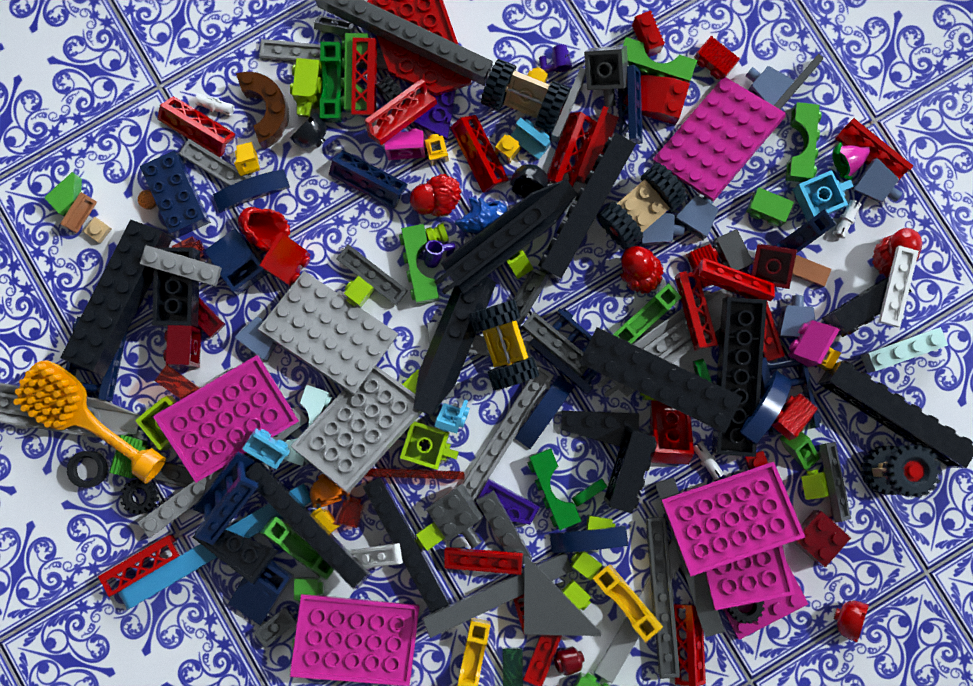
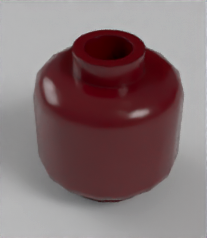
M571 646L556 653L554 665L559 674L562 673L564 676H569L581 671L582 663L585 660L583 653Z

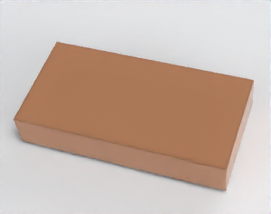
M80 192L60 224L78 233L97 204V201Z
M796 255L793 276L825 287L831 268Z

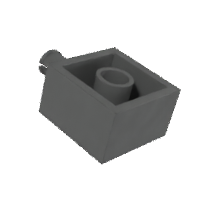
M627 46L590 48L584 52L587 90H603L604 106H615L614 89L628 86Z
M462 483L426 508L447 541L460 534L465 537L471 549L482 542L472 527L480 521L484 514Z

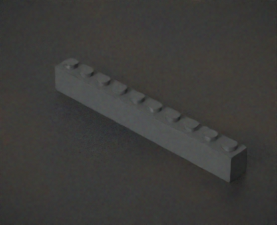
M315 0L318 8L485 86L492 71V60L367 1Z

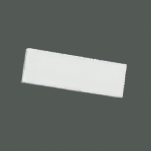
M399 543L349 550L365 568L403 563Z

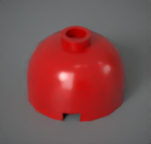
M853 600L844 603L841 609H836L834 619L837 620V629L843 637L858 643L869 604Z

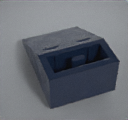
M236 228L205 250L212 263L222 268L221 277L232 292L240 295L268 274L260 266L261 261Z
M271 561L255 584L250 583L243 577L228 604L261 626L294 575L274 561Z

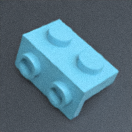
M520 117L516 122V129L510 136L517 140L522 148L539 160L550 147V137L542 130L540 132L534 128L535 125L530 120H523Z
M464 400L461 408L443 403L434 427L445 432L450 431L457 434L459 427H464L470 410L467 407L468 400Z
M255 428L242 450L274 469H277L285 456L289 454L287 443L280 439L276 441L271 438L269 432L264 429L258 430L257 428Z

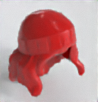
M446 174L433 176L427 183L419 184L411 191V206L414 211L421 215L448 216L461 199L459 195L462 193V190L459 188L460 184L455 178Z
M248 207L239 215L238 226L240 231L246 236L248 242L263 251H269L280 232L286 236L290 235L291 230L290 225L287 224L288 221L285 220V217L280 212L275 210Z
M903 228L893 235L880 240L879 244L874 248V255L872 256L874 259L872 263L875 269L878 270V273L884 274L885 277L890 276L896 247L898 246L919 251L918 260L923 243L921 236L911 228Z
M633 246L625 250L621 258L623 273L620 274V277L627 287L632 291H636V293L641 292L642 294H648L652 290H656L663 279L664 268L661 261L649 249L640 246Z

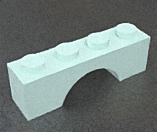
M940 327L862 354L861 358L867 373L948 346Z
M306 385L300 404L308 412L309 427L331 404L332 397H330L331 393ZM297 438L287 440L289 454L283 460L300 466H306V463L309 462L291 447Z

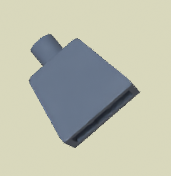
M767 66L762 73L752 67L745 75L753 82L748 91L773 106L794 82L793 79L770 66Z
M877 158L871 161L854 184V187L851 188V190L877 202H883L886 197L896 202L902 195V192L894 187L899 178Z
M695 195L676 216L674 222L678 225H685L686 230L704 240L711 230L719 209L712 205L713 201L707 197L701 198Z
M665 212L643 232V238L640 240L639 246L669 245L673 241V236H684L685 225L674 224L675 215Z
M793 295L792 305L782 307L777 326L779 338L798 339L800 335L798 331L802 324L811 320L816 321L814 308L804 306V296Z
M257 316L235 338L255 354H258L263 360L268 361L277 344L258 332V328L264 320Z

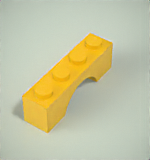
M611 564L607 565L593 578L603 592L612 598L630 620L632 627L645 642L663 628L661 623Z
M478 618L471 619L457 686H478L491 621Z

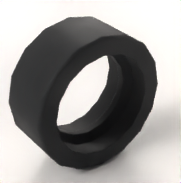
M81 451L70 458L66 472L68 479L74 485L90 488L99 485L105 480L108 474V464L102 454L96 451ZM84 458L94 459L98 466L96 477L89 481L82 480L77 473V466Z

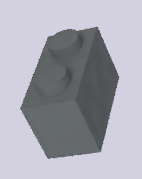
M737 229L713 241L714 245L712 247L717 250L722 260V265L740 271L754 263Z

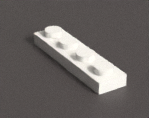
M902 246L896 247L878 320L879 323L893 327L901 326L919 251Z

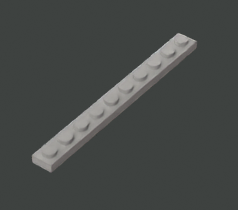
M298 405L292 408L299 422L272 437L276 441L278 439L284 440L309 421ZM245 453V454H244V455H246V456H248V457L254 459V461L257 460L256 457L252 456V455L249 454V453ZM225 466L197 483L193 481L141 519L138 524L148 538H151L196 505Z

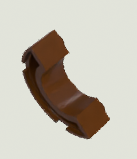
M257 72L236 73L241 91L245 97L258 98L266 103L264 117L253 127L262 148H269L283 136L282 134L286 126H288V103L278 85L269 77Z

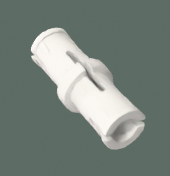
M198 93L195 97V105L208 108L211 112H220L228 116L233 115V104L220 101L217 97L205 96L201 93Z
M856 200L849 201L844 214H841L839 217L840 222L833 232L835 236L839 234L838 238H845L849 227L855 222L854 218L861 207V203H857Z
M703 441L697 443L698 446H693L694 451L702 461V466H705L713 480L719 478L718 475L722 476L724 472L714 460L715 456L711 455Z

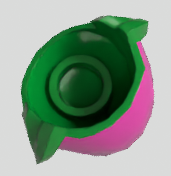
M839 142L832 151V158L840 176L847 180H852L853 177L851 175L864 164L870 153V148L853 145L842 146V143Z

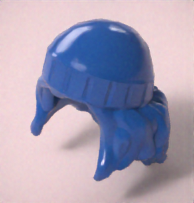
M470 197V212L463 216L462 219H457L455 225L463 232L478 234L505 214L508 209L500 201L485 202L482 198L477 200Z

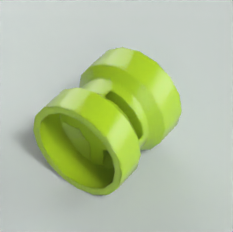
M443 223L438 224L435 228L429 227L425 229L429 241H449Z

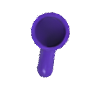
M559 44L552 48L553 64L547 65L546 56L539 57L540 68L545 73L553 71L565 72L572 68L569 50L565 44Z
M436 240L428 241L423 257L424 264L429 268L437 267L441 262L443 252H446L447 257L455 251V244H442Z

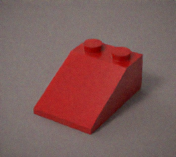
M641 74L642 115L676 125L680 118L690 83L670 77ZM628 94L624 101L626 106H628Z
M280 232L260 266L275 278L292 286L300 276L299 273L302 268L309 264L311 254Z
M652 400L650 434L656 437L657 447L654 453L651 452V463L689 465L694 455L691 417L659 401Z

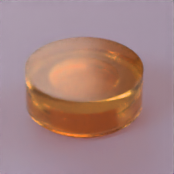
M150 190L140 192L138 203L141 207L151 210L157 206Z

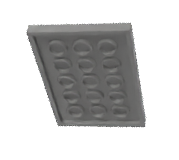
M305 271L302 272L258 328V332L352 395L357 393L398 336L397 332L358 306L354 307L346 301V298Z
M375 366L355 395L344 389L297 438L291 447L348 494L422 412L413 409L415 399L413 392Z

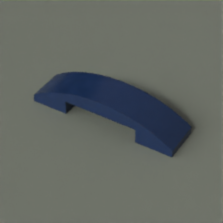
M283 169L242 180L213 194L218 211L221 213L237 207L239 203L270 192L274 194L288 189L290 185Z
M824 209L775 246L797 249L798 253L837 224Z
M778 370L773 373L766 385L768 390L753 416L747 418L739 432L753 444H757L784 406L792 381Z
M558 376L520 429L515 439L531 449L574 386Z
M626 526L549 533L552 553L581 552L629 546Z

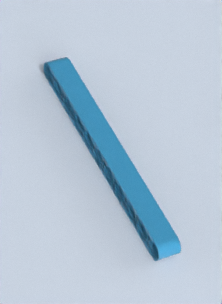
M305 484L290 491L304 506L311 503L310 494ZM269 503L226 528V530L250 539L260 533L271 517H277L280 520L284 518ZM199 544L124 588L118 594L126 609L129 610L216 559L217 556Z

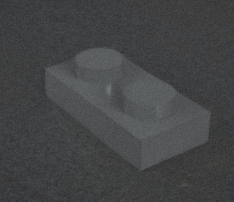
M319 15L314 22V29L320 30L322 33H334L340 37H345V33L354 32L355 25L345 20Z
M285 607L253 633L264 648H266L294 626L297 620L288 608Z

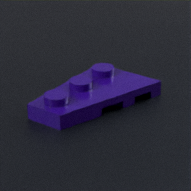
M456 90L438 96L431 94L436 98L437 104L414 121L415 124L433 134L443 136L448 141Z
M488 479L478 498L494 490L511 521L531 525L540 506Z

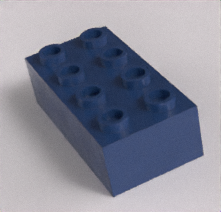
M175 150L140 166L167 229L172 236L179 238L211 223L181 156Z

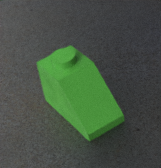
M71 172L44 198L59 214L65 217L81 192L82 179Z
M800 432L796 438L790 441L783 435L779 438L785 450L805 471L820 459L811 439L803 432Z

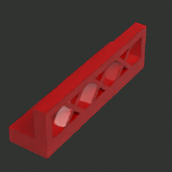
M353 38L351 115H367L369 117L376 112L377 41L376 38ZM357 43H368V50L363 55L357 51ZM363 60L367 64V70L361 75L357 71V64ZM361 79L367 83V89L362 93L356 89V84ZM361 98L367 103V111L356 110V103Z
M421 78L366 118L365 124L368 136L379 145H383L437 104V100L427 92L426 81ZM420 89L421 92L415 96L417 90ZM392 109L391 114L387 116L389 110ZM378 119L377 124L372 126V123Z
M175 96L159 106L157 120L219 158L224 155L226 144L235 138L236 134ZM175 104L180 108H174L171 105ZM187 115H193V116H195L196 118H191V117H188ZM202 124H208L211 127H205ZM218 134H224V135H226V137L223 138V137L219 136Z
M603 106L576 177L575 181L584 184L590 170L595 171L593 166L599 154L602 153L604 155V152H602L609 136L612 137L619 117L607 113L608 107Z
M582 112L569 113L547 172L549 185L562 181L564 173L567 172L569 183L572 187L575 183L597 124L595 120ZM584 121L590 124L587 132H584L582 127ZM578 138H581L582 141L580 149H577L576 145ZM574 155L576 162L575 165L571 167L569 160L570 157Z
M477 116L460 117L450 128L482 192H488L495 185L509 181ZM469 122H473L475 129L470 126ZM477 138H479L480 140H482V142H483L484 145H481V144L478 142ZM486 155L491 158L492 162L487 160ZM494 171L499 174L500 179H497Z
M855 118L835 138L843 146L869 147L870 153L864 163L869 165L873 159L877 158L899 180L913 167L910 162Z
M702 258L693 272L692 277L750 299H762L771 302L775 297L774 283L706 258Z
M685 271L678 273L674 278L679 295L682 297L680 300L694 351L717 346L718 343L701 281L694 278L696 285L691 289L689 278L693 276V272L687 273ZM693 294L700 298L701 303L698 308L696 307ZM698 313L705 317L706 322L703 326H701ZM703 331L710 335L711 343H706Z
M173 534L162 538L99 575L98 578L108 597L115 595L179 557L180 555L173 544L176 542ZM167 546L173 554L167 559L159 557L161 550ZM149 557L155 559L152 568L142 567L145 559ZM130 568L137 569L136 576L133 579L125 577L127 570ZM113 578L120 579L118 588L112 591L107 581Z
M674 603L680 677L675 678V684L683 686L706 684L704 631L695 604ZM678 609H685L686 618L683 621L679 617ZM681 628L687 634V638L684 641L679 636ZM682 648L687 652L688 658L686 661L680 656ZM683 668L688 673L689 681L681 680V671L683 670Z

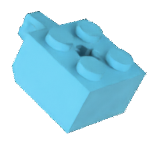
M828 171L798 184L793 189V192L808 222L824 209L830 215L848 206L844 192L854 186L851 180L840 184L839 180H836L833 171Z

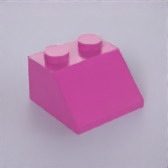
M409 129L408 132L400 131L385 142V152L388 160L426 158L423 130Z
M814 320L803 323L798 331L800 333L798 339L794 340L789 347L791 351L788 356L807 367L821 364L840 329Z

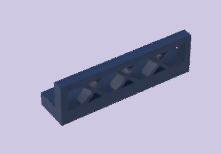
M635 65L627 66L628 87L618 89L619 134L625 137L629 130V140L636 144H642L641 71ZM627 94L628 106L624 104V98L627 96ZM627 113L629 119L628 124L624 122V117Z
M344 150L332 160L328 174L392 209L396 208L400 196L408 186L407 183ZM342 158H345V159L349 160L350 162H345V161H343V160H341V159H342ZM358 168H364V169H366L367 171H362V170H360V169H358ZM391 185H396L400 187V189L398 190L392 187Z

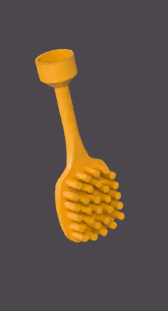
M47 360L39 361L29 371H26L25 377L19 381L20 387L15 390L18 398L14 399L13 403L21 405V411H26L29 417L35 418L38 423L44 424L46 428L51 427L64 430L71 426H77L95 434L130 459L132 474L144 483H149L154 479L164 466L166 458L156 450L151 448L138 451L104 426L88 409L87 393L84 386L74 375L60 365Z

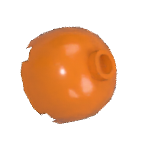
M324 474L318 476L319 480L313 483L309 493L314 508H317L316 504H321V507L337 503L342 500L341 496L345 494L346 497L350 496V492L347 494Z

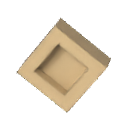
M94 216L83 232L101 244L112 228Z

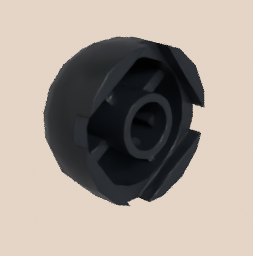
M315 112L294 132L290 139L304 149H310L315 145L319 147L325 142L326 123Z
M527 164L515 170L509 184L512 186L511 190L513 193L521 198H525L532 192L547 187L548 177L539 166Z

